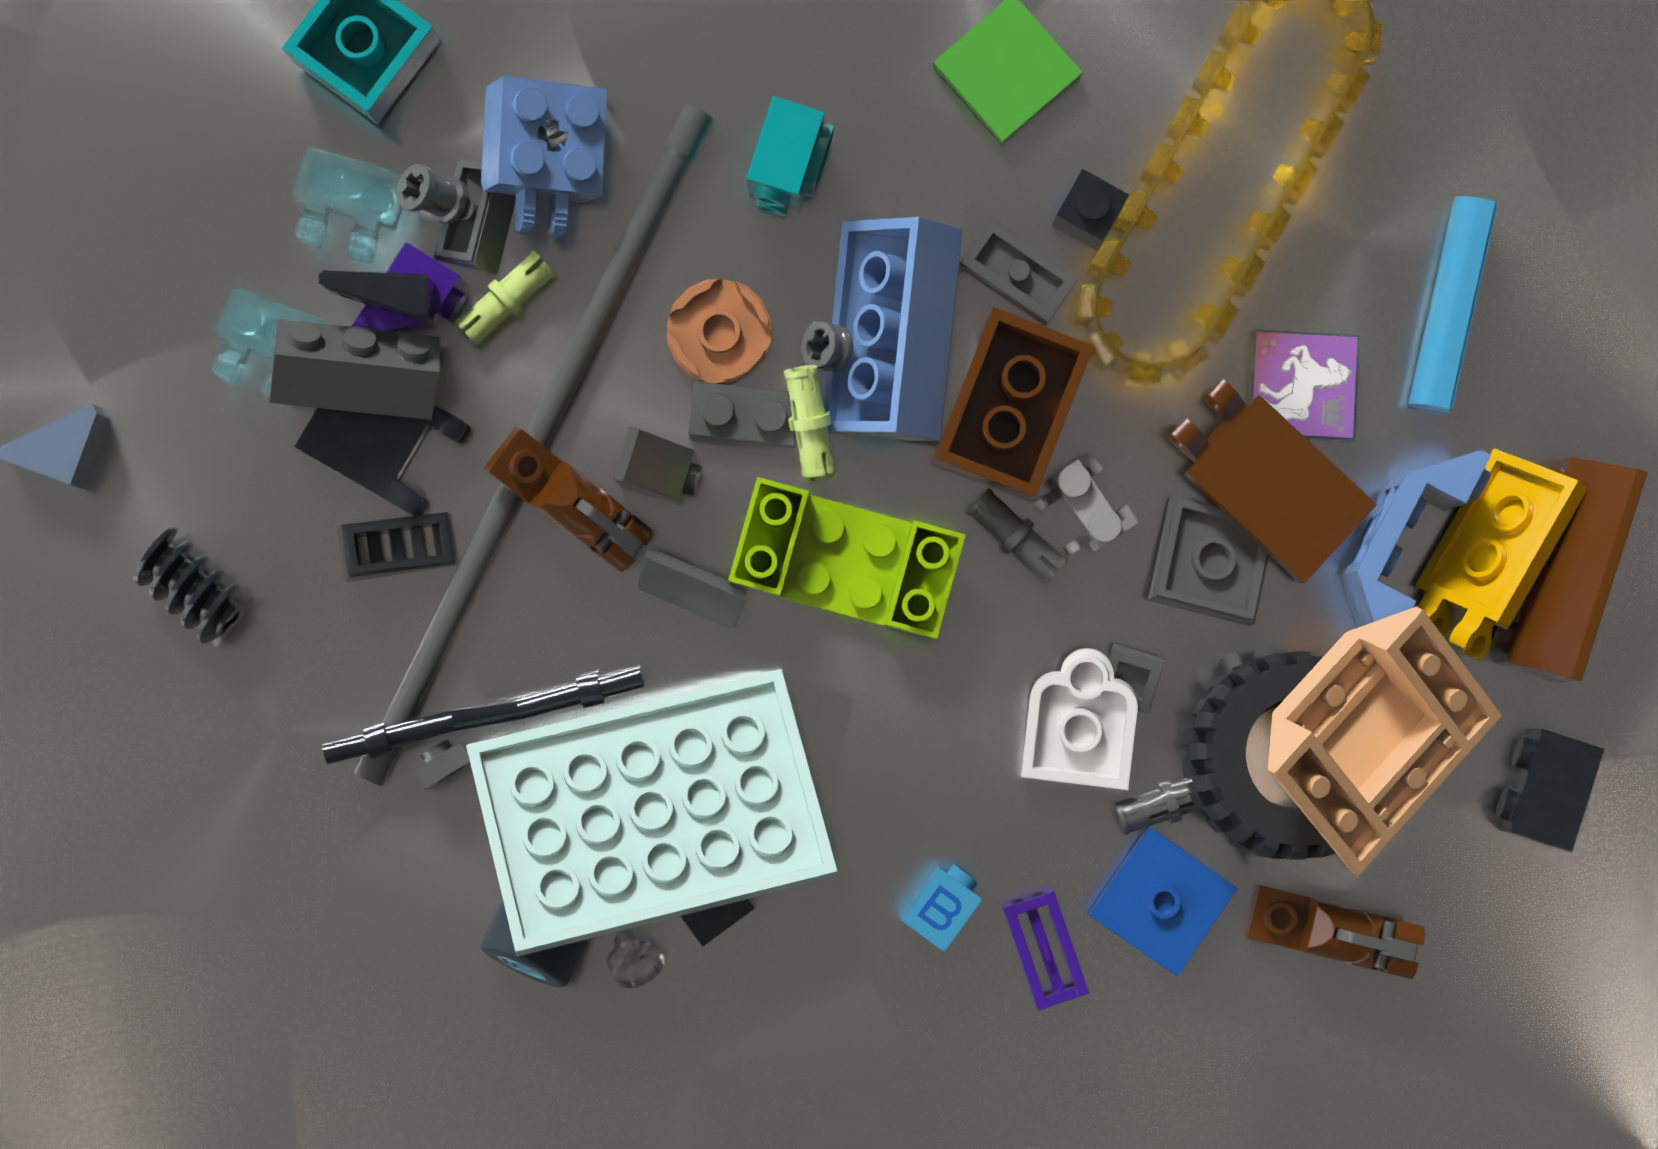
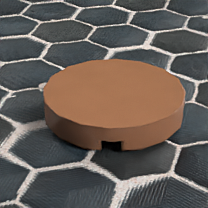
M706 279L687 288L674 302L667 322V343L677 365L691 378L705 383L734 384L751 376L765 361L772 343L771 318L763 300L747 285L730 280Z

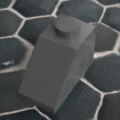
M629 426L613 479L622 488L682 505L685 494L694 497L703 466L694 464L697 457L695 450Z

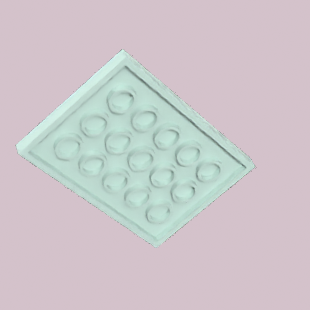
M782 669L466 745L516 957L837 876V867Z

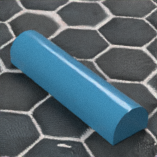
M1457 196L1453 200L1408 401V406L1416 410L1446 416L1453 408L1498 206L1494 200L1471 196Z

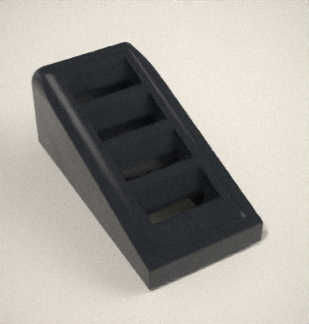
M322 270V273H319V284L332 294L422 323H434L436 284L426 274Z
M448 512L343 524L338 529L345 582L455 565ZM432 527L436 556L426 557L422 528ZM410 530L414 556L412 559H404L401 531ZM388 534L392 561H382L379 535ZM367 537L370 564H360L357 538Z

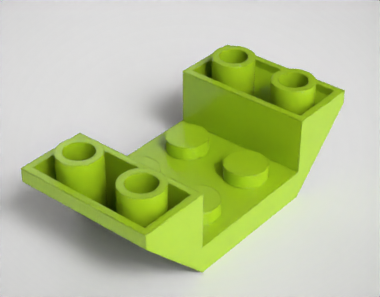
M757 477L728 581L779 598L865 622L937 639L966 534L915 520L913 523L813 496L807 490Z

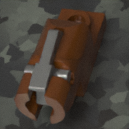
M514 427L483 468L563 533L575 538L596 556L602 558L620 572L628 569L635 562L634 555L642 545L647 546L652 538V529L573 466L561 461L519 427Z
M1257 884L1245 937L1413 979L1419 965L1418 962H1415L1418 945L1424 944L1425 928L1360 909Z

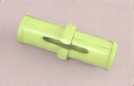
M533 250L524 261L500 282L494 279L488 285L490 291L463 316L457 318L455 322L479 346L481 341L511 314L517 317L524 310L520 306L551 278L553 279L556 274Z
M818 365L794 367L795 371L787 369L784 371L789 390L792 417L788 418L790 431L795 430L802 476L817 477L826 475V473H833L836 469L831 453L827 427L832 422L830 412H825L822 401Z

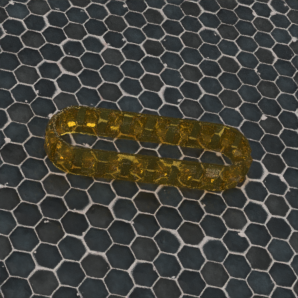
M1248 0L1250 5L1237 4L1217 40L1226 50V53L1214 49L1211 50L1191 86L1201 96L1200 99L1185 96L1165 132L1175 142L1174 145L1171 146L1159 142L1139 178L1149 187L1147 193L1136 189L1132 190L1113 224L1123 233L1121 239L1106 236L1087 270L1097 278L1095 285H1082L1078 291L1074 324L1086 327L1088 339L1085 342L1094 346L1090 360L1100 372L1110 367L1114 372L1123 374V385L1155 389L1160 384L1162 377L1170 374L1180 382L1210 357L1203 344L1206 340L1218 343L1225 336L1239 311L1230 302L1233 294L1244 297L1252 288L1265 265V262L1256 255L1259 248L1270 251L1276 245L1292 217L1283 208L1284 203L1296 205L1315 176L1318 169L1309 161L1310 157L1321 160L1329 151L1344 122L1335 114L1336 111L1347 114L1356 103L1370 78V75L1361 66L1372 65L1380 55L1383 23L1374 19L1372 4L1375 0H1328L1332 3L1331 8L1339 18H1346L1352 30L1345 32L1343 49L1354 53L1348 72L1343 74L1332 71L1324 86L1334 97L1322 119L1316 120L1306 117L1298 133L1308 141V144L1295 167L1280 163L1272 179L1282 187V190L1269 213L1253 210L1246 225L1256 233V236L1243 259L1228 256L1220 271L1230 282L1216 306L1203 302L1200 304L1194 318L1204 328L1194 346L1191 348L1182 339H1178L1167 348L1172 358L1170 362L1154 363L1153 352L1141 350L1136 351L1135 358L1133 359L1125 356L1118 350L1124 342L1115 330L1108 334H1105L1099 323V317H1110L1112 300L1099 296L1107 273L1124 277L1130 267L1131 262L1120 253V250L1133 227L1150 231L1158 216L1146 204L1159 181L1176 185L1184 170L1172 158L1185 135L1202 139L1210 123L1198 112L1211 89L1228 93L1236 77L1224 66L1237 43L1254 47L1262 31L1250 21L1264 3L1276 11L1288 0Z

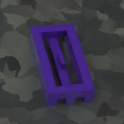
M1051 890L1042 895L1022 900L1019 903L1002 907L1037 1010L1040 1011L1089 994L1055 892ZM1046 905L1074 984L1073 987L1064 989L1037 908ZM1027 912L1054 993L1047 996L1043 993L1017 915Z

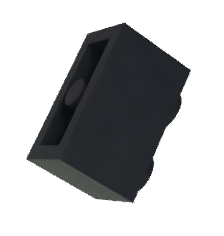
M1530 729L1528 737L1521 736L1514 750L1512 766L1518 769L1512 788L1505 787L1498 801L1496 817L1502 819L1498 830L1557 850L1573 852L1604 748L1545 729Z

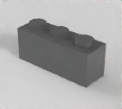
M277 318L269 403L432 420L440 373V337L413 332L404 333L368 329L359 326L350 327L314 323L306 320L296 321Z

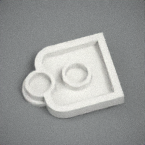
M1092 648L1076 650L1064 660L1061 671L1046 673L1035 682L1029 701L1021 777L1128 790L1138 700L1135 691L1128 683L1114 678L1112 663L1102 652Z

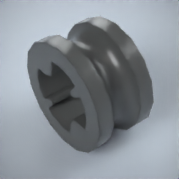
M823 321L812 323L802 337V358L807 365H818V369L829 372L841 371L852 357L854 348L853 337L844 326Z

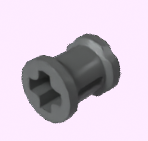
M419 163L411 165L404 171L398 182L396 192L397 201L401 208L411 212L426 211L431 213L435 221L442 224H453L460 219L465 211L469 196L467 186L463 181L456 178L442 179L437 177L431 168Z

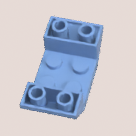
M1479 450L1406 473L1387 482L1376 503L1377 506L1373 509L1339 575L1356 628L1414 607L1416 600L1377 580L1381 575L1388 577L1393 571L1402 553V548L1397 546L1396 543L1406 527L1412 529L1416 525L1427 503L1446 511L1465 505L1469 498L1474 501L1479 498L1491 475L1490 471L1484 469L1491 454Z

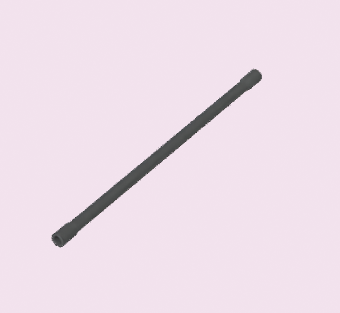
M684 105L665 144L664 154L526 430V433L546 449L687 165L693 161L713 121L711 116L693 106ZM501 483L381 722H385L387 727L413 720L522 500ZM403 745L393 747V753L372 759L369 754L362 755L353 773L371 783L383 786Z

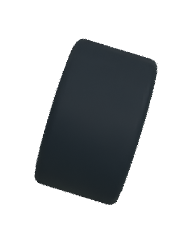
M503 901L499 903L480 942L481 950L495 961L526 977L558 988L568 985L587 946L586 939L516 957Z

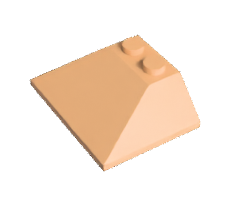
M1414 607L1346 632L1273 711L1268 771L1349 870L1359 876L1502 715L1424 610Z

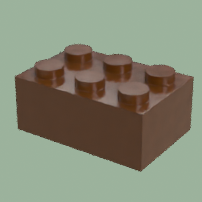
M993 307L932 464L1032 502L1043 480L1094 346Z

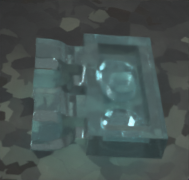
M307 146L291 194L294 201L305 204L294 232L296 237H300V244L321 250L327 231L328 215L331 211L356 219L345 249L347 252H351V259L372 264L377 248L380 226L396 231L403 208L399 205L396 195L397 185L402 173Z
M233 285L213 332L217 338L226 341V344L218 352L210 371L216 374L218 379L237 386L250 352L273 360L277 318L296 321L306 320L323 324L330 323ZM272 367L268 371L259 390L268 399L270 396Z

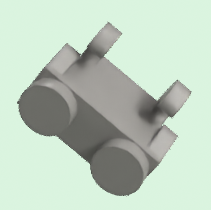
M1092 452L1076 460L1046 482L1053 491L1033 503L1037 510L1041 512L1062 498L1085 531L1083 535L1063 547L1068 556H1071L1087 544L1096 552L1139 523L1128 505L1118 510L1116 514L1090 477V474L1094 476L1103 470Z

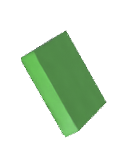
M1004 0L933 62V67L1001 144L1006 142L1071 86L1083 73L1020 0Z

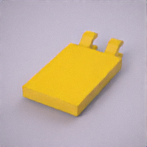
M1495 448L1492 450L1491 456L1484 468L1491 472L1486 487L1476 501L1469 498L1465 505L1460 506L1415 584V587L1425 594L1416 607L1424 610L1444 638L1450 629L1452 608L1455 607L1466 612L1460 623L1453 629L1449 642L1462 648L1463 654L1480 662L1485 659L1490 651L1494 625L1508 630L1588 490L1579 480Z

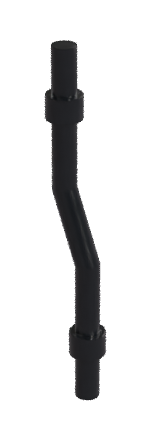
M640 667L598 677L596 672L577 677L575 684L514 700L450 710L389 727L386 726L385 722L364 727L362 734L322 744L323 754L327 765L369 754L372 759L393 753V747L453 731L517 721L582 704L583 708L605 703V697L645 687Z

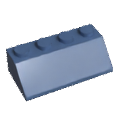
M921 217L842 222L831 324L844 326L850 331L853 337L854 348L849 363L841 371H826L823 403L825 412H830L832 424L827 426L828 433L899 441H940L963 229Z

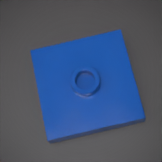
M1147 826L1087 915L1178 977L1238 888Z

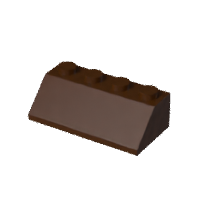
M1569 457L1559 461L1557 467L1551 466L1549 469L1579 480L1588 490L1508 630L1497 626L1492 643V648L1498 650L1495 663L1555 683L1582 681L1648 473L1636 468Z

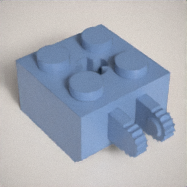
M502 76L486 87L481 185L484 192L516 195L515 231L518 234L530 235L532 233L536 220V197L548 199L547 234H549V237L562 238L567 227L569 201L587 203L602 195L607 89L512 76ZM539 132L547 137L550 149L547 150L546 141L538 139Z

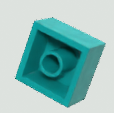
M318 0L283 45L282 49L293 63L378 125L441 40L431 24L398 0Z

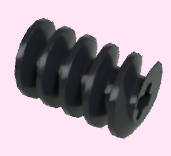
M172 526L161 533L146 549L136 567L133 580L139 586L151 584L150 596L155 601L167 598L165 603L166 611L171 615L183 612L180 623L186 629H193L199 626L196 635L197 639L202 644L209 643L223 636L237 625L251 608L254 598L250 597L237 604L234 600L241 586L236 582L222 590L219 584L225 571L220 568L206 576L203 571L209 561V557L203 554L190 561L187 557L194 545L193 542L189 539L176 547L172 545L178 532V528Z

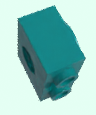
M772 96L746 177L749 198L757 200L756 207L774 215L786 216L788 210L800 213L805 196L814 197L825 167L835 130V125L825 123V112Z

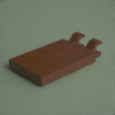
M1222 379L1206 394L1203 400L1225 420L1206 439L1200 429L1186 418L1183 422L1179 423L1167 438L1194 462L1183 475L1300 584L1306 583L1377 504L1263 397L1258 395L1247 405L1239 393Z

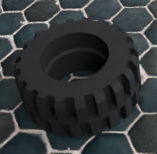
M1292 651L1283 654L1276 653L1244 662L1232 668V672L1228 675L1219 677L1208 687L1209 695L1206 699L1198 700L1191 713L1196 719L1193 728L1185 730L1183 746L1189 747V760L1182 761L1184 777H1192L1195 788L1189 794L1195 807L1204 808L1208 814L1205 822L1215 833L1223 832L1229 837L1228 843L1240 850L1253 851L1260 857L1288 860H1306L1307 858H1322L1336 854L1299 807L1290 808L1276 805L1259 792L1250 777L1246 762L1247 740L1256 720L1266 711L1279 706L1325 655L1315 657L1311 656L1310 652Z

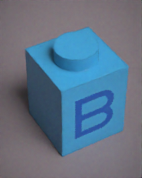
M954 864L947 872L937 865L899 916L900 920L945 952L983 900L973 892L979 882Z

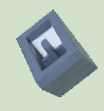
M90 404L0 446V460L84 489L110 418L104 408Z

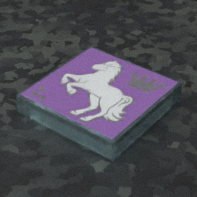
M1252 330L1248 404L1256 396L1260 395L1308 440L1353 443L1356 441L1360 335Z

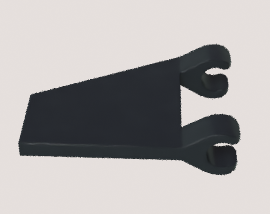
M434 406L432 420L317 408L294 447L404 511L417 516L424 513L429 501L397 481L427 429L431 427L453 441L462 444L470 434L471 427L463 420L438 406Z

